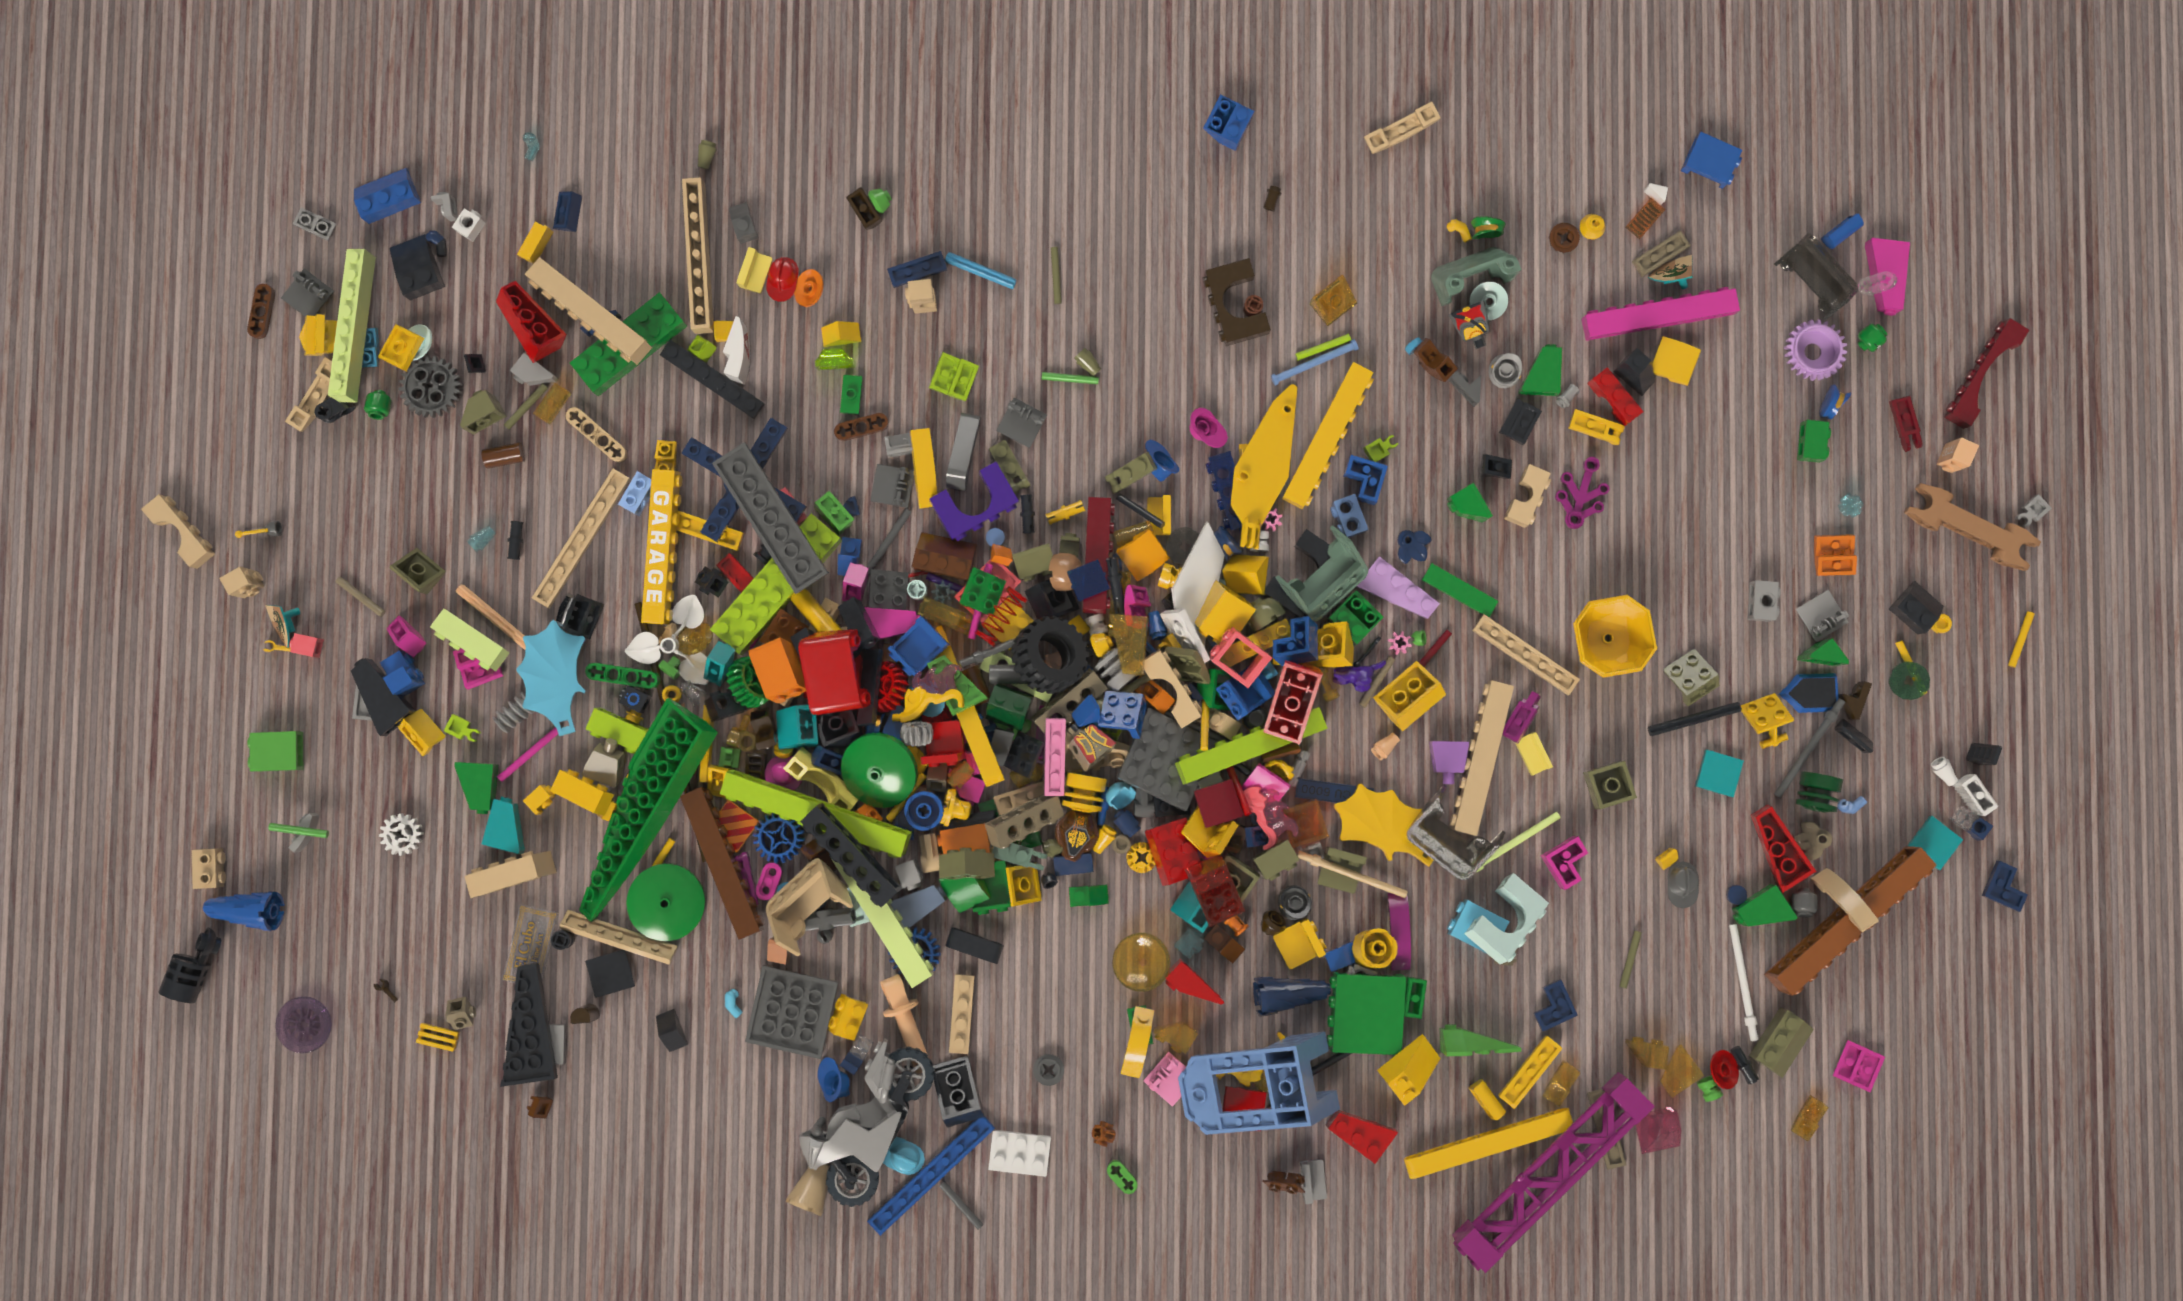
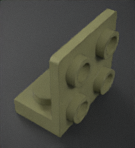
M1695 649L1663 669L1664 673L1682 692L1683 702L1687 706H1690L1720 686L1719 674Z
M1326 847L1324 860L1359 873L1361 872L1362 864L1365 865L1367 859L1364 856ZM1321 867L1317 883L1354 894L1358 880Z

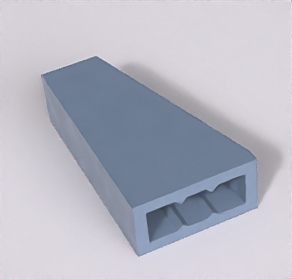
M932 885L892 900L893 903L890 905L894 911L898 910L901 914L903 926L910 928L946 901V894L941 886Z

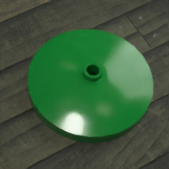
M868 733L858 737L846 749L841 762L842 777L848 790L858 800L873 807L887 808L900 804L911 794L918 778L917 763L910 749L899 739L885 733Z
M672 863L657 864L641 872L632 882L626 901L627 912L635 928L646 937L658 941H673L689 934L700 922L706 903L704 889L699 879L687 868ZM663 900H666L668 902V905L666 907L662 906Z

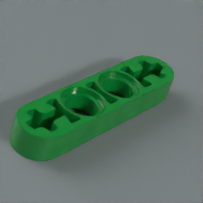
M590 663L585 669L586 676L596 681L650 689L656 688L660 683L659 675L653 671L601 663ZM596 667L597 670L604 671V675L595 674L594 677V673H591V670ZM612 669H616L618 672V677L614 680L609 677V672ZM630 672L636 673L637 676L633 683L627 679ZM651 675L655 679L650 685L648 681H641L642 677L649 678Z

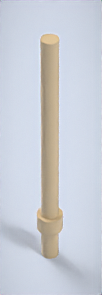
M1300 850L1297 852L1298 858L1310 862V865L1315 867H1324L1403 898L1407 895L1408 891L1324 860L1317 854L1311 855Z

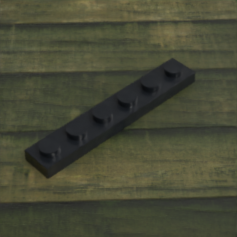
M671 339L660 353V356L753 419L756 418L765 405L758 398Z

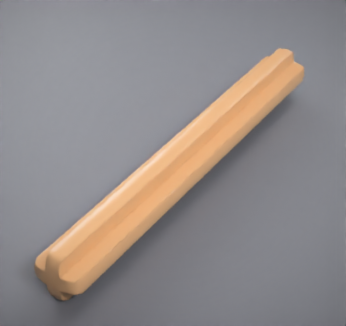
M461 584L456 589L457 594L524 650L526 649L523 640L525 635L465 585Z

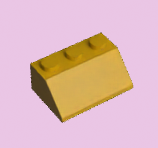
M1416 661L1373 698L1389 719L1403 732L1441 700L1446 693L1441 683Z

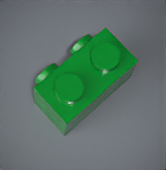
M1805 420L1800 423L1797 460L1820 463L1828 458L1830 452L1828 439L1831 436L1830 422Z

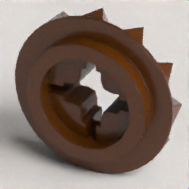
M1569 223L1557 224L1552 228L1549 235L1550 246L1555 251L1562 253L1573 251L1578 246L1580 240L1578 230ZM1568 232L1566 238L1568 242L1564 241L1562 244H1560L1561 237H1559V235L1563 236Z

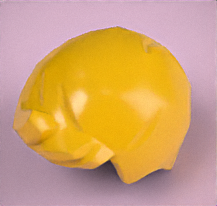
M1282 760L1268 761L1264 765L1265 768L1287 783L1294 777L1292 773L1294 767L1289 766Z

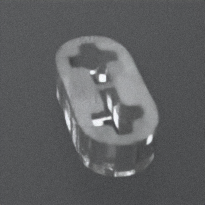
M1880 272L1861 279L1858 283V290L1864 295H1873L1886 291L1896 285L1897 277L1892 272ZM1885 276L1891 278V280L1888 281V285L1886 283H1880V281L1886 279ZM1867 282L1871 284L1875 283L1874 286L1869 287V291L1867 289H1864V286L1867 285Z

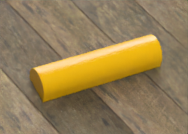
M807 589L792 595L791 602L817 632L842 630Z

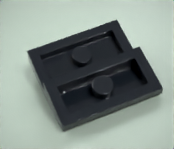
M619 950L585 961L595 998L635 987L625 950Z

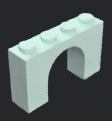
M1514 873L1506 876L1495 892L1515 909L1518 918L1515 931L1513 933L1503 932L1482 915L1475 919L1464 933L1500 965L1505 962H1511L1514 959L1516 949L1526 942V935L1536 928L1535 922L1547 912L1545 908L1549 904Z

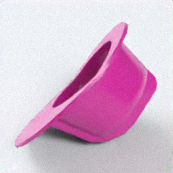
M1198 408L1192 412L1189 426L1191 435L1213 448L1224 446L1228 439L1227 432L1215 416L1205 408Z

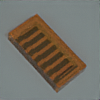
M1650 198L1625 228L1640 239L1665 209L1654 199Z

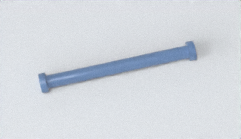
M1353 339L1349 344L1277 375L1272 374V382L1276 386L1280 381L1349 351L1359 350L1357 342Z

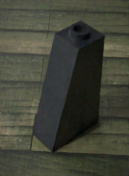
M362 658L354 664L355 667L351 670V673L377 733L380 736H388L401 724L404 718L416 711L404 696L391 693L383 679L386 675L372 659Z

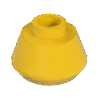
M1588 214L1581 220L1579 228L1584 237L1593 240L1600 238L1604 234L1606 225L1603 218L1599 215Z
M1095 633L1090 637L1092 647L1099 658H1102L1111 650V646H1114L1110 635L1106 636L1105 633Z

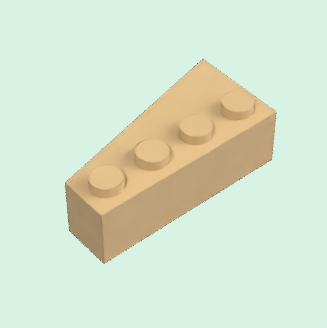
M533 851L521 854L522 858L516 859V856L504 859L505 863L503 864L499 862L488 864V869L483 870V867L472 869V874L464 876L470 898L557 873L551 851L533 854Z

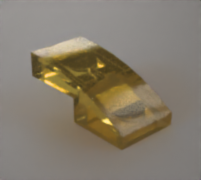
M1563 1060L1547 1085L1543 1097L1560 1107L1570 1093L1571 1086L1581 1074L1580 1070Z

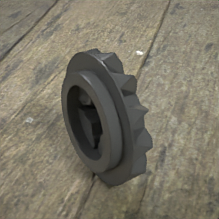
M1045 1054L1035 1062L1033 1073L1039 1083L1052 1086L1062 1079L1064 1065L1057 1056ZM1043 1063L1048 1067L1055 1064L1052 1069L1054 1073H1047L1043 1076L1045 1072Z

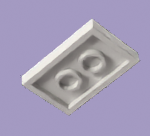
M993 1130L988 1170L1046 1177L1051 1136Z

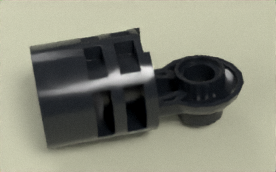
M208 927L204 933L199 934L195 945V951H197L195 957L178 953L173 954L158 991L160 995L178 1002L196 1003L210 964L207 962L209 955H216L221 946L222 939L216 937L215 932Z

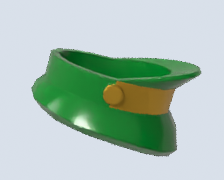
M1474 217L1471 221L1475 229V235L1472 239L1500 237L1504 234L1506 223L1494 217Z

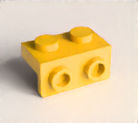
M841 994L835 1003V1010L833 1016L830 1017L828 1030L836 1036L854 1041L868 1004Z

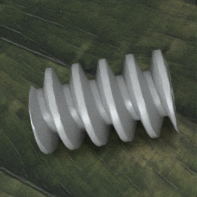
M522 691L520 692L521 699L515 696V704L508 701L510 708L502 706L503 713L497 710V718L492 717L498 727L505 733L510 732V727L515 728L516 722L521 723L522 718L527 719L528 713L533 714L535 712L523 708L522 705L526 694Z

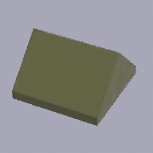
M415 548L389 567L415 590L427 595L446 572L418 548Z

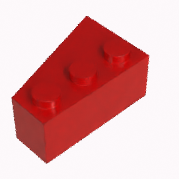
M1341 1110L1333 1113L1325 1124L1330 1131L1374 1164L1377 1163L1398 1134L1395 1128Z

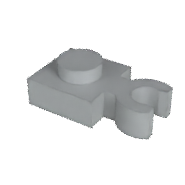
M2038 494L2022 507L2025 513L2018 514L2014 520L2017 521L2024 518L2025 523L2021 527L2025 528L2031 525L2032 520L2034 522L2039 521L2052 508Z

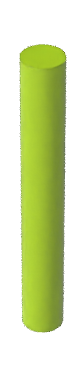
M1349 334L1311 347L1296 353V358L1299 361L1351 341V337Z

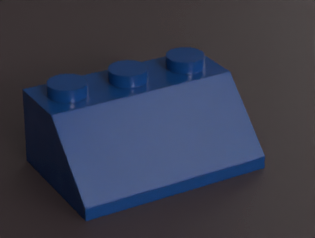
M408 168L354 189L355 205L360 217L368 224L421 203Z

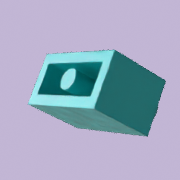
M718 641L707 657L703 678L721 687L727 678L728 667L733 663L736 649L732 648L729 644Z

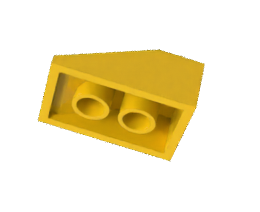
M1421 1034L1377 1071L1405 1106L1421 1093L1441 1058L1426 1037Z

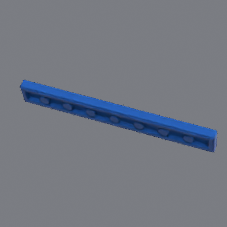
M986 1117L975 1119L871 1216L867 1222L881 1236L995 1129L992 1123Z

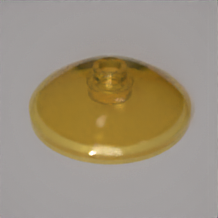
M1135 933L1125 937L1117 945L1112 959L1113 970L1119 982L1126 988L1138 992L1150 991L1161 985L1169 973L1171 963L1169 951L1165 944L1156 936L1148 933ZM1142 959H1145L1147 961V964L1145 966H1142L1140 964V961Z

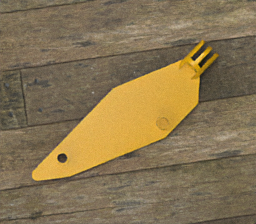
M1294 384L1289 385L1272 402L1234 467L1230 505L1242 523L1240 547L1246 546V548L1253 547V549H1259L1261 526L1289 478L1297 387Z

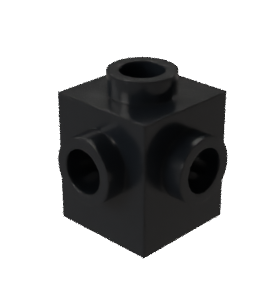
M705 566L698 573L695 583L700 586L699 590L706 595L711 593L719 598L729 581L721 577L723 573L713 567L710 570Z

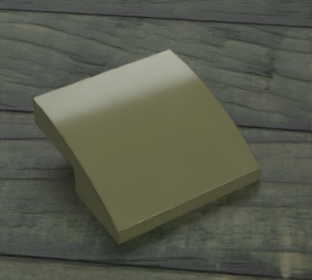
M1176 647L1166 648V653L1174 663L1172 669L1176 667L1181 675L1180 681L1202 684L1210 683L1211 680L1207 667L1196 650Z

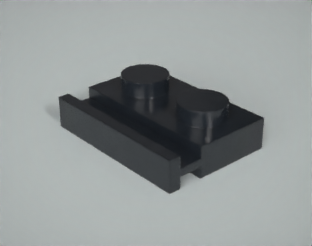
M1517 398L1499 433L1524 445L1542 411Z

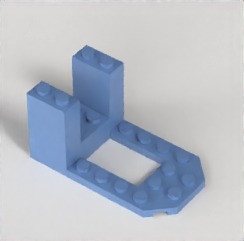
M1326 1032L1290 1035L1265 1048L1192 1056L1185 1070L1178 1077L1185 1117L1191 1122L1194 1121L1200 1127V1130L1208 1135L1312 1126L1340 1110L1337 1090L1316 1092L1310 1060L1329 1051ZM1264 1070L1271 1108L1223 1112L1216 1074Z

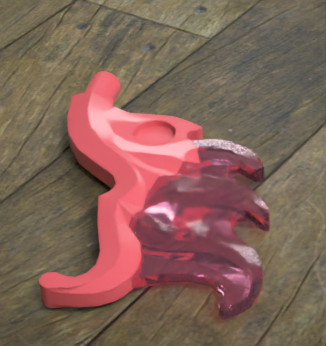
M1250 787L1243 790L1251 812L1257 815V823L1269 838V842L1263 846V850L1274 847L1278 837L1286 830L1292 831L1296 837L1299 830L1298 824L1293 818L1286 816L1283 812V808L1289 809V806L1273 798L1274 795H1279L1280 793L1274 789H1268L1261 793V787Z

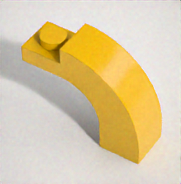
M1135 1006L1120 1074L1140 1078L1155 1010Z

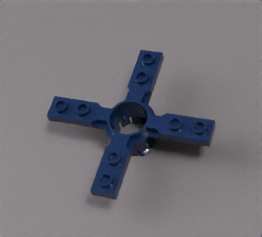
M773 418L769 419L751 448V452L762 469L788 429ZM691 437L681 454L720 477L712 463L722 457V455ZM725 483L726 493L719 500L700 531L717 543L739 509V505ZM775 488L795 521L798 522L807 506Z

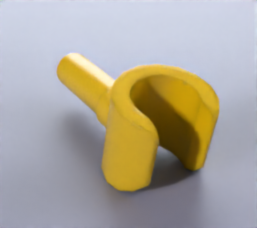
M268 640L264 643H270L272 648L271 650L263 649V651L282 650L290 652L291 648L277 645L273 641Z

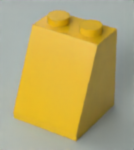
M1215 580L1196 618L1195 624L1199 628L1197 631L1205 637L1208 635L1214 638L1213 641L1219 645L1223 640V634L1228 629L1231 630L1234 627L1241 632L1256 609L1246 598Z

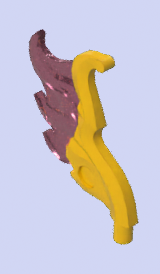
M950 664L944 667L942 672L935 674L934 672L937 667H932L923 679L920 678L922 672L919 671L912 680L913 691L912 689H907L904 711L901 714H893L892 721L901 723L913 721L923 714L929 703L940 704L952 698L957 699L958 707L963 708L964 697L957 690L954 681L956 671H962V668L956 664Z

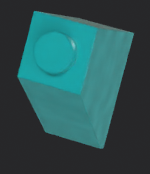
M501 796V799H494L481 844L516 854H523L525 847L518 804L513 803V799Z

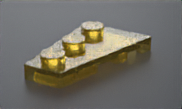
M1109 614L1122 673L1143 676L1149 617Z

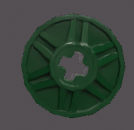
M1802 771L1799 784L1807 787V791H1797V795L1806 798L1805 800L1796 799L1795 804L1807 810L1821 813L1837 812L1838 807L1829 805V803H1839V799L1832 797L1831 793H1841L1843 779Z

